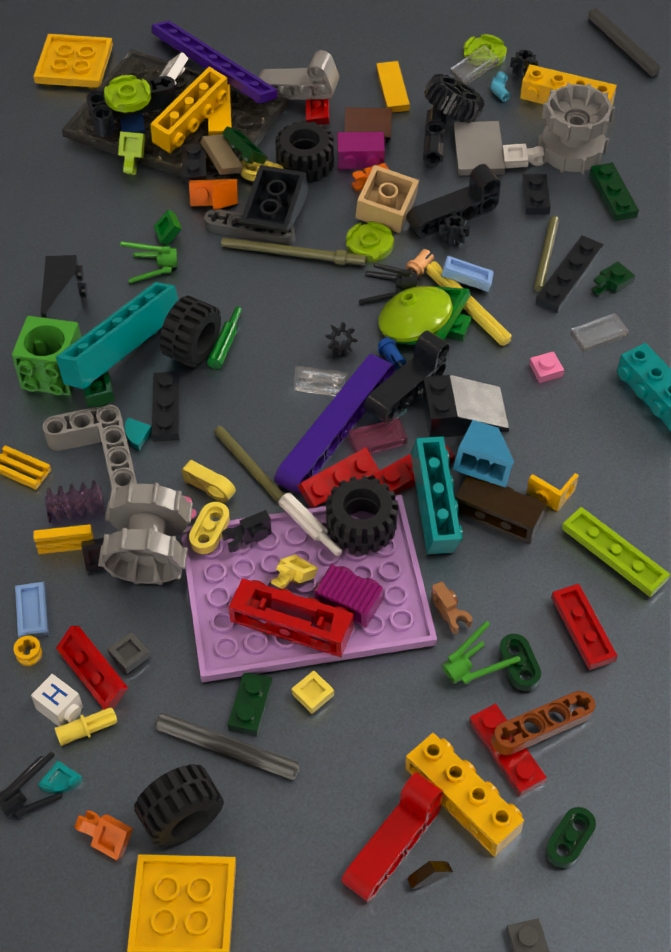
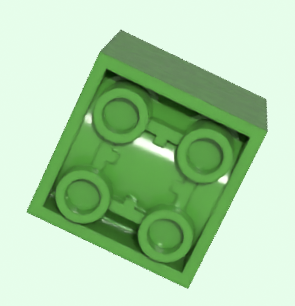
M27 316L11 355L21 389L47 392L55 395H72L74 386L63 383L56 356L81 338L78 322Z

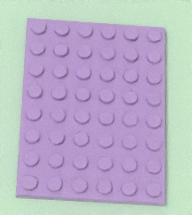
M396 495L395 498L398 502L397 530H395L394 538L389 539V544L386 547L380 546L377 552L368 550V554H362V551H356L355 554L349 553V548L342 550L340 556H335L321 541H315L287 512L269 514L272 534L258 542L254 541L245 544L243 541L242 547L236 552H229L228 543L233 542L235 539L223 541L221 538L213 552L208 554L196 553L192 550L189 541V533L193 526H188L186 534H181L182 546L187 548L185 567L201 682L240 677L243 673L248 672L259 674L437 645V636L402 495ZM326 506L307 509L327 529ZM356 511L350 514L351 517L356 519H368L375 516L367 511ZM242 519L230 520L227 528L239 526ZM297 555L316 566L318 570L315 578L302 583L289 582L284 589L291 591L294 595L314 598V590L329 566L334 564L336 567L345 566L349 568L356 576L361 578H371L377 581L383 587V601L371 622H369L368 627L354 622V628L342 657H337L230 622L229 605L241 579L258 580L266 586L280 589L271 584V581L280 574L276 570L280 559ZM249 616V618L266 623L265 621ZM312 637V639H316V640H319V641H322V642H325V643H329V644H330V642H327V641H324V640H321V639Z

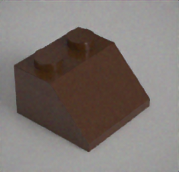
M345 107V132H384V143L386 138H391L392 109Z

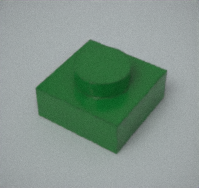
M167 210L153 226L160 243L167 246L182 230L176 214L170 210Z
M459 314L446 337L464 341L471 325L472 317Z

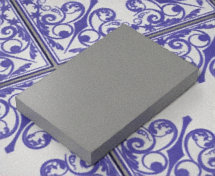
M499 121L453 122L458 176L470 175L472 170L480 164H486L495 175H505Z

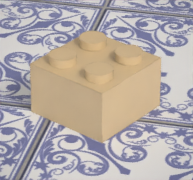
M374 165L357 200L355 218L365 222L374 221L382 223L390 228L391 231L400 234L406 221V215L411 210L416 199L419 180Z

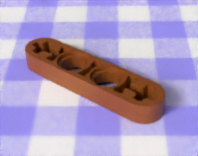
M575 691L503 722L496 727L492 735V747L502 755H511L586 722L596 707L595 700L585 691ZM575 704H577L578 706L583 705L585 707V710L583 707H578L574 709L571 713V710L574 708ZM549 712L559 713L564 721L561 723L553 721L549 717ZM530 722L535 724L539 729V733L528 732L524 727V723ZM502 735H503L504 738H509V737L514 736L513 739H512V741H511V743H510V741H509L508 739H507V740H502V739H501Z

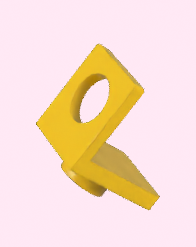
M575 473L564 487L559 490L532 474L528 480L526 493L546 503L548 507L558 512L576 490L579 475Z

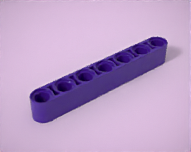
M369 354L281 463L276 471L274 482L297 495L302 494L297 485L319 473L365 414L364 404L368 396L394 374L395 365L373 354Z

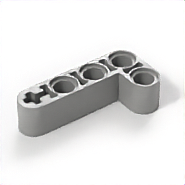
M318 50L314 53L308 68L263 69L258 78L278 90L277 98L273 100L330 99L340 78L332 56L323 50Z

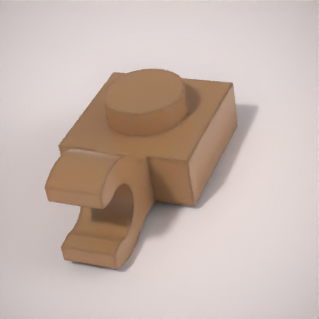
M443 581L432 585L431 602L444 622L449 623L450 630L455 635L459 633V626L456 623L458 621H463L468 628H471L472 617L468 612L457 609L458 599L453 590H448Z

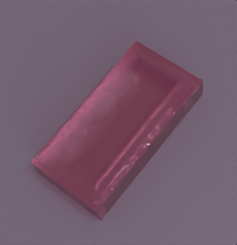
M399 418L393 419L387 424L380 422L348 431V437L355 453L365 447L369 453L408 444V437Z

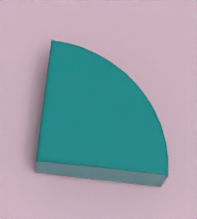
M128 417L125 422L126 437L130 445L140 451L152 433V427Z
M57 760L38 783V787L47 793H65L79 786L84 780L81 775Z

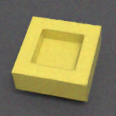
M314 670L291 688L292 695L311 714L334 696V689Z

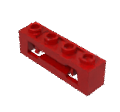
M242 578L229 605L230 622L337 657H342L354 628V613L349 612L347 609L340 606L332 607L323 604L315 598H304L294 595L287 589L272 588L258 580L250 581ZM249 616L265 621L266 623L249 618ZM312 637H315V638H318V639H321V640L330 642V644H329V643L322 642V641H319V640H316V639H312Z

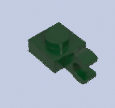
M616 262L600 271V275L593 280L597 285L591 291L597 296H601L609 289L616 293L632 284L635 275L620 262Z

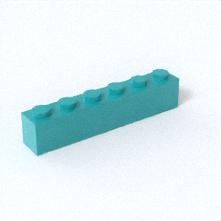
M159 282L153 283L57 355L56 359L63 383L80 389L89 387L94 380L108 372L112 366L123 360L135 348L140 347L141 343L150 336L155 335L162 328L170 309L179 301L175 285Z

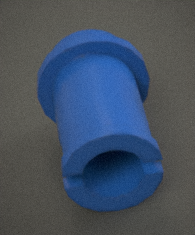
M386 337L378 343V352L380 355H384L388 362L394 364L395 371L401 368L398 363L400 362L403 366L406 364V360L397 349L396 341Z

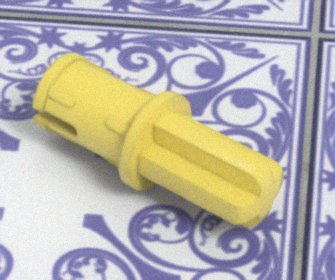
M107 708L87 717H84L82 714L80 715L81 718L54 729L60 745L64 746L86 736L90 738L91 733L116 724L117 717L113 708Z

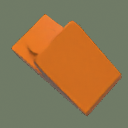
M237 179L189 180L190 206H213V210L238 204Z

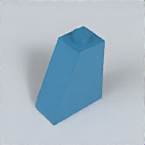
M472 420L459 446L453 470L506 488L514 460L499 428Z

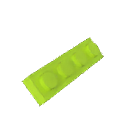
M580 507L563 522V531L650 598L669 580L670 573L583 507Z

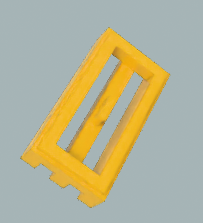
M6 445L2 448L3 452L0 454V474L37 490L51 472L50 465ZM5 463L9 466H12L16 468L17 471L12 470L6 466H3L2 464ZM25 473L30 474V475L36 477L37 479L35 480V479H33V478H31V477H28V476H26V475H24V474H25Z
M90 524L34 531V542H36L38 554L82 550L81 541L94 539Z

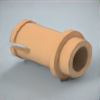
M426 249L421 250L414 260L408 261L405 270L417 272V278L421 277L426 266L434 261L433 254L425 259L430 251Z

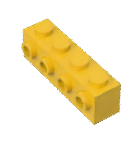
M531 64L522 80L520 99L540 104L548 102L550 90L555 91L570 83L571 85L591 84V87L603 93H608V99L612 106L617 87L615 84Z
M208 67L151 123L152 142L169 153L176 147H180L185 138L191 132L194 133L198 129L199 124L205 118H209L219 104H223L228 97L227 77Z
M432 733L406 755L405 769L411 775L418 772L444 790L442 806L494 857L522 832L524 819L520 810L512 803L507 804L499 796L497 788L491 782H484L477 775L476 769L469 761L462 760L454 753L452 745L446 739H440L436 734Z

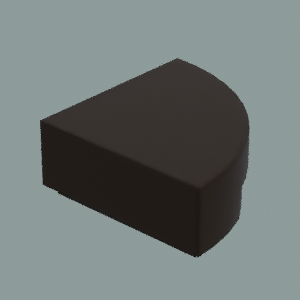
M428 861L409 875L407 880L411 889H417L445 878L453 873L449 862Z

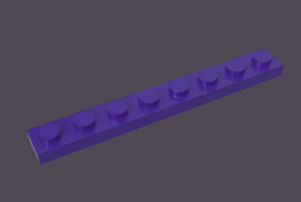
M171 21L152 24V34L171 45L174 49L183 52L200 66L206 69L211 67L227 77V84L232 85L241 93L249 96L256 103L263 104L277 98V89Z

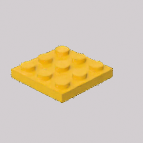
M48 34L33 76L35 83L100 88L113 47L112 38Z
M138 854L127 952H230L236 857Z

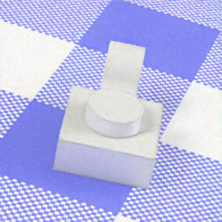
M526 144L503 145L505 168L528 167V162L535 166H540L544 163V149L542 146L527 148Z

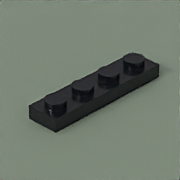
M582 235L536 297V304L558 313L603 251L604 244Z

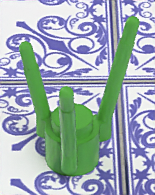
M120 242L122 247L155 251L134 252L133 256L157 258V266H162L161 269L130 278L128 280L129 283L142 281L161 274L172 273L171 268H177L176 248Z
M485 621L454 653L448 656V660L441 664L453 684L462 680L466 685L475 678L518 663L521 659L516 656L470 673L473 665L469 658L484 647L485 643L481 641L465 654L464 652L489 627L490 623Z

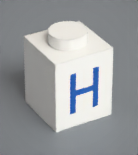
M53 674L31 694L35 708L57 726L76 720L83 708L79 693Z

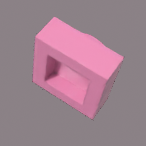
M554 351L530 358L529 366L539 384L563 377L564 368Z

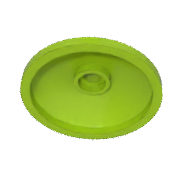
M417 286L406 289L396 294L385 304L379 314V328L385 337H390L397 342L416 341L426 330L435 333L445 325L452 313V301L444 290L436 287Z

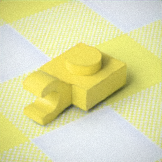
M297 555L280 559L276 568L280 574L271 581V584L284 589L290 581L302 583L315 578L318 568Z

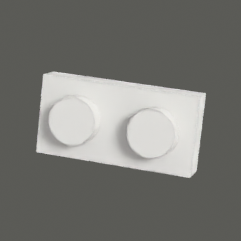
M183 52L178 54L168 62L160 76H169L174 80L185 71L184 65L188 57Z

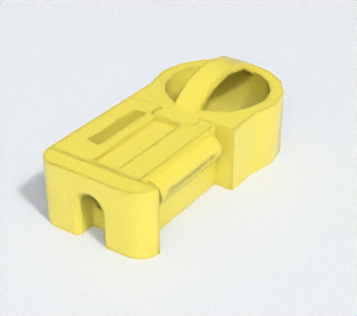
M190 460L181 470L186 484L189 483L201 489L220 503L226 504L236 493L235 486L226 477L213 472L193 460Z

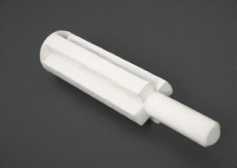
M286 493L281 497L279 505L315 541H321L335 556L342 554V550L326 535L328 530L291 493Z

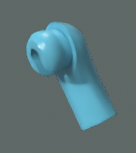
M500 71L496 77H493L490 89L502 102H506L511 96L510 92L505 89L508 75Z

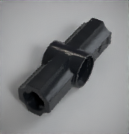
M434 107L427 110L423 161L427 162L429 166H437L444 159L446 114L440 113Z

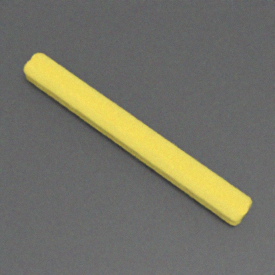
M433 261L426 266V273L440 287L463 288L457 281L442 277L443 268L437 262ZM470 296L463 309L501 346L509 344L512 335Z

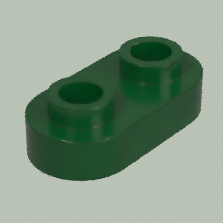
M519 634L506 635L500 642L499 655L501 660L504 661L516 656L521 659L518 663L505 667L510 681L515 688L521 691H531L540 682V666L525 637ZM515 650L519 654L513 655L509 651ZM526 675V676H528L530 679H529V680H523V679L520 678V676Z
M582 807L570 809L552 834L547 844L546 855L554 866L568 868L573 866L578 860L596 828L595 817L589 810ZM580 824L583 826L584 830L577 831L574 829L573 825ZM564 849L568 855L560 856L557 850Z

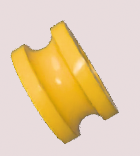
M20 637L13 647L17 661L24 666L34 665L42 657L43 652L36 637ZM26 647H32L30 654L25 655Z

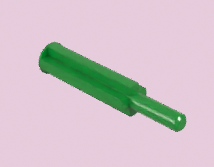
M239 306L235 307L229 322L226 321L207 360V364L213 369H220L236 335V323L242 312V308Z

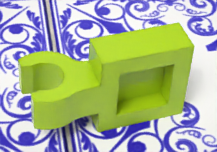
M120 131L118 155L125 157L123 173L136 175V158L143 159L145 134Z

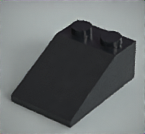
M260 165L240 224L288 233L303 208L308 192L306 173Z
M76 255L46 256L40 311L42 318L73 322L81 311L83 298H87V284L82 283L84 279L83 266L78 265Z
M453 375L423 378L422 399L429 437L465 436L472 420L498 427L500 432H509L500 387Z

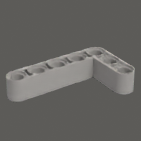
M109 404L103 407H93L48 417L43 422L44 436L51 450L62 451L102 442L112 489L117 490L124 485L127 486L129 482L137 484L121 413L115 405Z

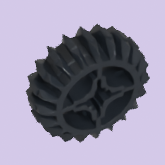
M435 74L426 85L424 92L425 98L434 108L438 109L440 113L446 114L447 117L450 116L460 122H475L481 115L485 105L483 98L479 93L475 92V89L449 75Z

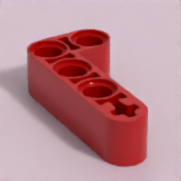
M415 772L403 787L399 804L349 865L341 879V883L365 901L370 902L436 818L442 807L444 790L418 772Z

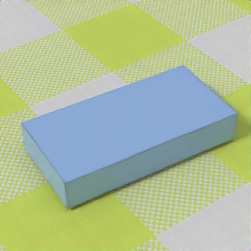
M447 256L441 276L488 292L494 272Z
M44 581L15 586L18 637L33 636L40 638L49 636L46 586Z

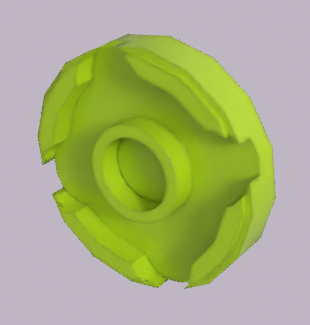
M483 34L479 38L473 36L465 42L463 55L464 59L475 67L483 69L494 68L505 61L507 47L504 46V42L500 38Z
M134 75L116 77L109 82L110 85L104 88L105 102L110 108L125 113L140 110L151 99L150 85L143 78L140 80Z
M374 221L363 225L359 223L349 229L346 235V249L349 254L365 255L366 262H377L385 259L394 248L392 231L382 223Z

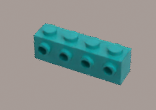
M645 342L620 355L617 373L623 381L629 384L637 397L643 399L651 408L653 414L667 425L671 432V368Z
M444 437L416 438L410 454L427 554L454 553L459 543L462 542L463 531L458 522V503L454 499V480L449 470V452L445 448Z

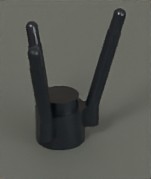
M375 263V268L396 274L366 271L365 274L367 276L396 280L395 288L400 289V291L360 299L359 303L364 304L390 299L406 289L416 287L417 272Z
M50 752L45 757H38L13 783L0 792V808L7 818L15 814L20 819L26 813L63 797L62 793H57L23 806L27 799L20 788L54 758V752Z

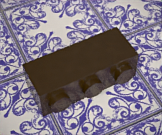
M467 475L455 496L458 503V515L528 544H531L540 527L546 508V503L541 502L535 497L526 496L508 486L505 488Z

